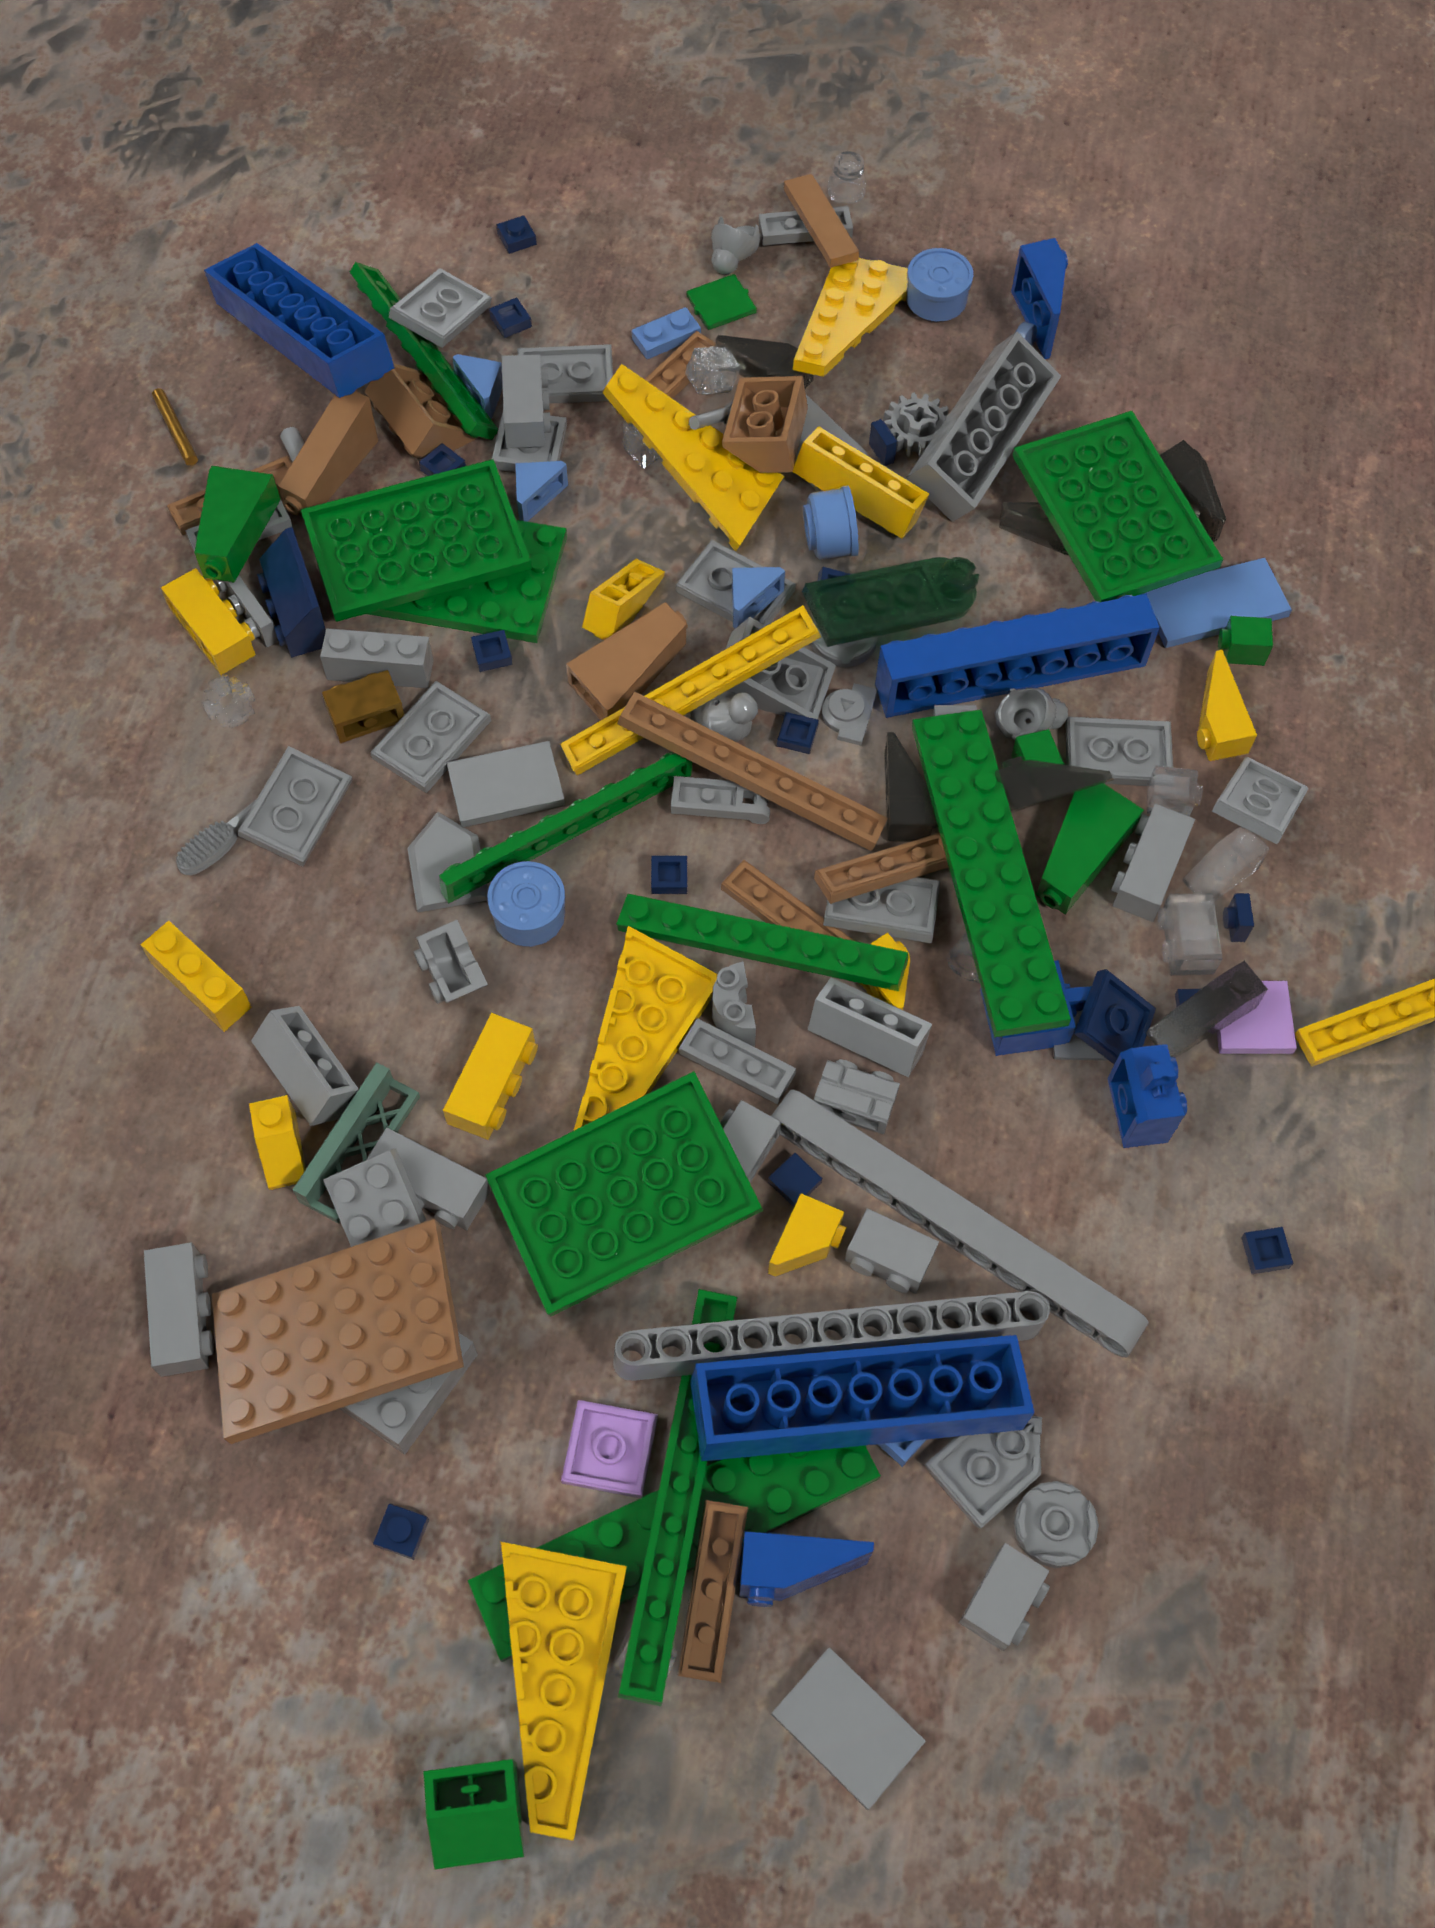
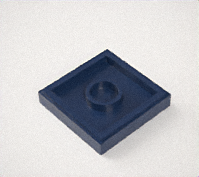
M1107 969L1099 970L1094 978L1074 1034L1111 1063L1115 1064L1121 1052L1130 1048L1143 1047L1156 1008Z

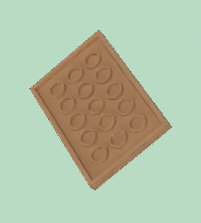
M435 1219L212 1294L223 1437L230 1444L464 1367L441 1226Z

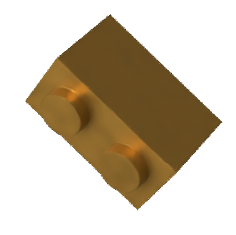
M388 670L380 673H371L362 679L347 684H339L322 692L328 714L340 744L396 725L404 716L402 702Z

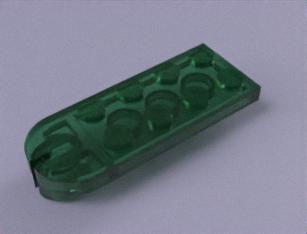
M936 557L805 583L802 593L826 646L830 647L960 619L970 611L977 596L976 586L980 575H973L976 567L974 563L966 558L954 557L949 559Z

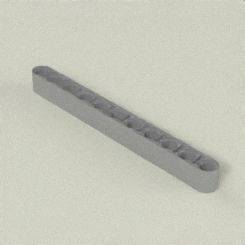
M790 1090L771 1115L773 1118L781 1121L780 1135L1017 1291H1033L1041 1294L1048 1301L1052 1314L1110 1352L1121 1357H1129L1149 1323L1147 1318L1138 1310L797 1090Z
M1025 1291L632 1330L618 1337L615 1343L613 1367L619 1377L625 1380L636 1381L693 1375L696 1363L1017 1335L1018 1341L1033 1339L1039 1334L1050 1314V1306L1041 1294ZM1020 1311L1031 1313L1035 1321L1024 1318ZM981 1315L993 1317L997 1324L987 1323ZM942 1319L955 1321L959 1328L955 1329L946 1326ZM903 1323L915 1324L920 1332L908 1331ZM870 1326L878 1329L881 1336L869 1335L864 1330V1327ZM828 1330L839 1333L842 1339L838 1341L831 1340L824 1332ZM789 1334L796 1335L803 1343L798 1345L791 1344L784 1336ZM749 1338L757 1339L762 1343L763 1347L758 1349L750 1348L745 1344L744 1340ZM714 1342L719 1344L723 1350L718 1353H711L706 1350L704 1345ZM673 1346L679 1348L683 1354L678 1357H670L665 1354L663 1349ZM633 1350L640 1353L642 1358L637 1361H629L622 1354Z

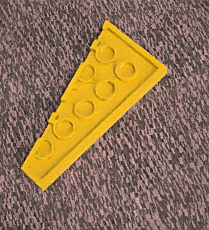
M863 258L831 267L794 357L793 370L824 377L844 358V353L850 347L855 348L861 342V337L865 333L870 334L894 311L895 305L900 300H906L908 268L887 264L881 260L872 261Z
M621 364L603 391L604 396L627 423L633 424L643 435L642 441L649 449L653 448L663 459L662 465L692 501L700 503L711 516L709 521L716 529L721 528L730 539L729 545L736 552L784 476L775 472L760 473L723 448L722 440L724 434L713 426L709 425L696 430L690 428L689 419L692 416H696L694 413Z
M630 926L627 927L625 943L618 961L613 988L610 991L598 1037L597 1049L594 1060L591 1063L585 1094L582 1097L574 1130L652 1091L697 1018L699 1019L713 998V986L717 980V973Z
M501 1542L530 1832L574 1841L627 1566Z

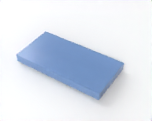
M1265 558L1209 571L1143 593L1147 594L1160 626L1158 634L1165 648L1219 635L1220 630L1226 628L1230 616L1271 618L1274 621L1289 617L1292 611Z

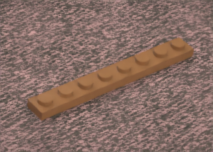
M635 691L619 717L618 725L870 851L875 847L887 822V817Z

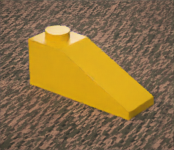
M637 558L590 592L582 628L592 632L597 638L605 640L631 624L664 578L665 571Z
M1223 650L1215 652L1207 672L1199 729L1197 731L1199 747L1205 749L1209 761L1248 754L1257 737Z

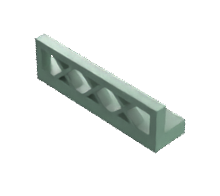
M376 1062L293 1188L299 1203L339 1224L340 1219L336 1209L334 1210L318 1201L325 1189H327L323 1179L341 1172V1165L346 1157L362 1153L363 1161H366L368 1158L366 1152L373 1150L378 1140L364 1144L362 1133L368 1125L382 1122L384 1131L386 1128L398 1132L420 1098L419 1092L394 1080L390 1069ZM390 1090L406 1097L400 1109L384 1112L382 1102ZM379 1108L380 1114L374 1115ZM393 1119L388 1126L387 1120ZM357 1140H359V1146L354 1147Z

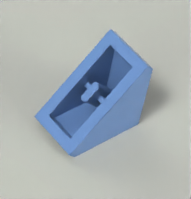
M460 354L453 356L454 371L490 419H492L503 389L502 363Z
M563 461L515 463L519 520L528 522L568 486L567 464Z
M781 567L732 568L733 628H737L749 617L754 618L784 592L785 570Z

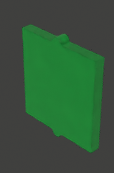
M735 274L686 291V296L694 307V314L699 315L708 330L757 313V308L749 297V290L743 288Z

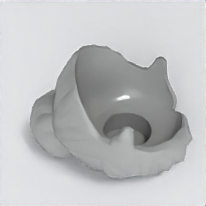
M719 217L718 224L714 225L711 233L714 250L711 262L715 271L728 275L737 269L739 261L748 258L756 252L761 238L758 225L755 227L746 225L733 228L730 225L724 224L723 217Z
M1012 688L1010 693L1003 698L994 714L999 730L1006 738L1015 740L1018 736L1046 729L1054 730L1061 727L1068 717V708L1065 703H1062L1059 699L1051 698L1048 693L1040 688L1018 690ZM1026 719L1031 720L1030 723H1026L1025 721Z
M726 691L690 712V719L735 742H739L749 735L752 720L758 714V705L745 692L736 694L735 692Z

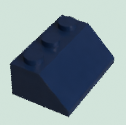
M286 528L259 558L263 573L257 574L263 594L270 592L271 599L265 600L271 620L278 618L280 625L274 626L280 647L287 645L292 658L322 649L326 629L293 528Z

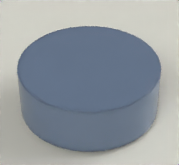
M1025 321L1018 326L1016 331L1033 346L1037 335V326Z

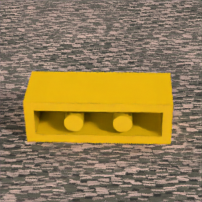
M197 568L161 587L169 609L220 675L256 655L251 641L255 640V637L249 626L245 622L239 623L237 621V614L231 603L227 599L222 601L218 597L220 593L213 580L209 578L204 579Z
M169 920L140 944L150 963L223 1032L252 1008L243 988Z
M494 1013L490 1014L443 1109L448 1125L489 1140L494 1129H500L506 1116V1109L504 1107L509 1097H515L522 1083V1076L520 1074L525 1064L530 1065L537 1052L538 1044L535 1043L533 1028Z

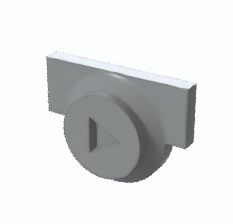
M854 683L852 690H836L825 698L822 705V718L830 729L839 732L837 740L862 746L878 689Z

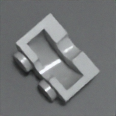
M458 920L416 937L420 949L413 951L421 971L428 969L434 982L428 985L437 1004L443 1001L449 1003L488 985L478 962H476Z
M742 961L719 971L713 986L712 1019L716 1028L751 1046H755L756 1025L752 1005L745 1004L747 1003L745 988H748L744 962Z

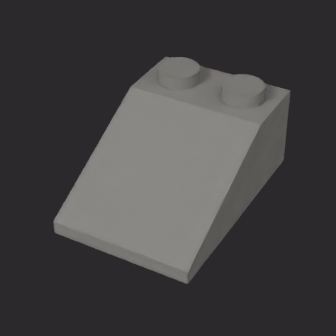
M751 617L747 618L731 632L725 649L764 628L765 625ZM803 647L727 691L735 692L736 694L740 692L749 694L756 701L760 710L782 716L789 712L818 719L836 665Z

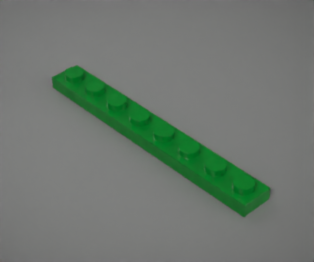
M355 262L350 273L358 283V289L368 296L372 302V308L382 315L387 322V328L396 334L402 342L401 347L411 354L417 362L416 367L431 381L432 389L443 397L447 403V409L457 416L463 424L462 429L473 438L482 437L493 440L499 429L436 345L388 318L390 308L401 299L379 269Z
M674 752L666 753L656 763L646 768L641 767L634 770L627 778L617 783L605 785L598 793L586 799L574 801L567 809L555 815L551 814L543 817L538 824L525 831L514 832L502 843L494 847L483 848L475 857L461 864L455 863L439 875L441 894L448 904L491 882L497 873L505 867L518 862L531 861L672 787L674 776L691 777L693 762Z
M627 894L616 923L620 932L626 933L627 927L630 926L653 939L899 991L908 962V952L633 894Z

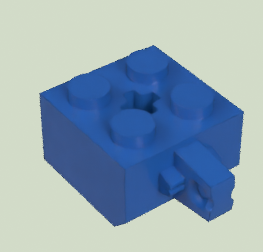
M1059 960L1054 961L1071 1018L1069 1026L994 1038L984 996L980 988L996 1056L1054 1048V1045L1070 1042L1076 1029L1073 1017H1076L1077 1011L1083 1010L1091 986L1070 988V984L1064 983Z
M1167 1044L1130 1048L1121 1052L1107 1079L1123 1148L1168 1143L1187 1114L1185 1094L1179 1092L1176 1082L1178 1079V1064L1175 1057H1170Z

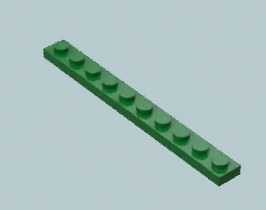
M699 1289L692 1324L733 1321L738 1297ZM714 1342L704 1345L706 1350L711 1353H718L723 1350L719 1344ZM692 1375L681 1376L618 1698L660 1707L664 1696L707 1461H701L691 1389Z

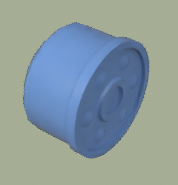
M945 248L928 249L917 254L908 266L906 297L908 306L913 313L930 321H948L958 317L965 310L969 289L973 281V269L970 262L958 252Z
M847 485L841 486L839 489L810 493L807 504L803 505L804 529L809 550H814L815 556L820 560L843 556H858V528L850 487Z
M524 861L505 867L491 881L487 894L488 906L496 929L505 940L515 945L532 947L544 944L557 935L564 924L565 890L560 877L555 871L541 863Z

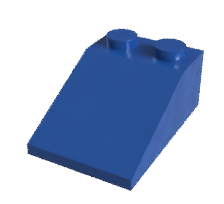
M1056 238L1020 246L1011 290L1025 321L1037 326L1035 342L1044 359H1049L1051 356L1061 312L1065 270L1068 266L1067 254L1065 250H1061Z
M745 1531L739 1597L748 1598V1605L771 1607L773 1606V1600L782 1601L867 1565L874 1551V1542Z

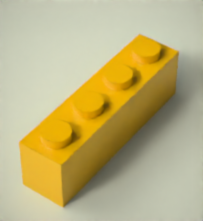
M819 426L803 441L793 468L795 474L823 491L839 489L841 486L848 485L852 493L855 510L901 539L917 523L929 496L928 492Z

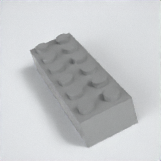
M1016 331L994 347L906 478L928 492V499L952 522L974 510L1061 375Z

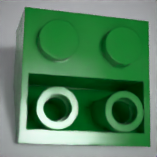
M514 1759L423 1771L426 1821L435 1870L525 1857L517 1762Z

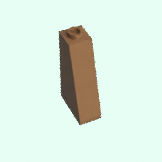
M357 391L341 398L334 395L278 485L282 503L291 514L302 516L301 509L326 503L378 443L369 397Z
M666 602L566 663L568 683L600 720L622 709L627 705L634 691L642 694L686 645V629L688 625L684 616L679 611L674 612Z

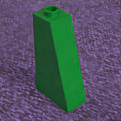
M211 466L194 552L203 578L235 583L281 500L273 474Z
M1085 771L1081 775L1036 895L1041 898L1046 906L1051 909H1058L1066 915L1137 828L1144 809Z

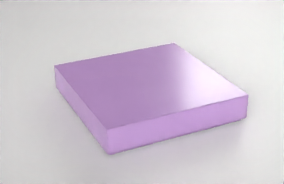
M1287 981L1213 982L1211 989L1215 991L1219 1020L1216 1026L1219 1054H1293L1297 1047Z
M578 1400L561 1479L562 1484L642 1498L658 1414Z

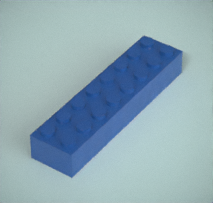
M258 243L204 270L214 299L220 307L337 397L341 398L350 395L357 388L370 381L380 379L385 373L395 368L383 332Z
M1141 594L1136 596L1125 595L1119 599L1105 602L1095 601L1085 606L1070 609L1059 608L1053 612L1039 615L1028 614L1018 619L1003 622L993 621L978 627H962L952 632L937 635L926 634L921 638L906 641L895 640L880 646L875 687L878 689L877 693L885 717L889 718L934 709L935 705H954L1009 694L1012 688L1017 690L1039 688L1144 667L1147 664L1160 626L1147 594Z
M1017 1335L696 1363L691 1378L701 1461L1018 1431L1024 1429L1035 1413Z

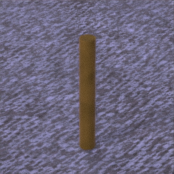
M161 388L155 389L152 392L153 399L185 463L189 466L196 464L198 458L164 390Z

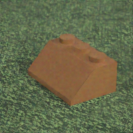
M394 364V369L385 373L380 379L371 381L364 391L373 402V408L384 416L389 423V429L400 437L405 444V450L415 458L426 457L442 443L454 451L476 439L464 432L462 429L463 424L457 416L447 409V403L443 397L432 389L431 381L420 370Z
M803 376L739 378L722 440L723 448L760 473L793 472L808 410Z

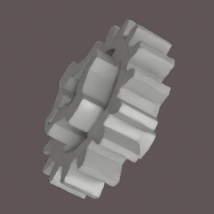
M912 393L909 400L901 395L899 396L898 404L891 401L889 410L884 412L883 421L897 440L896 452L903 448L906 449V456L910 457L914 451L921 457L948 417L949 408L947 406L939 408L940 399L938 398L932 402L928 401V394H924L922 399H918L917 395Z

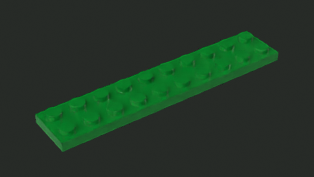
M982 710L913 719L912 731L994 1038L1069 1026L1070 1014Z
M866 1445L722 1459L707 1466L687 1572L695 1567L705 1500L748 1507L744 1534L745 1531L770 1533L879 1480L881 1475ZM659 1490L555 1538L536 1549L627 1566L619 1605L638 1597ZM501 1564L469 1579L468 1583L499 1660L502 1663L512 1658L504 1567Z

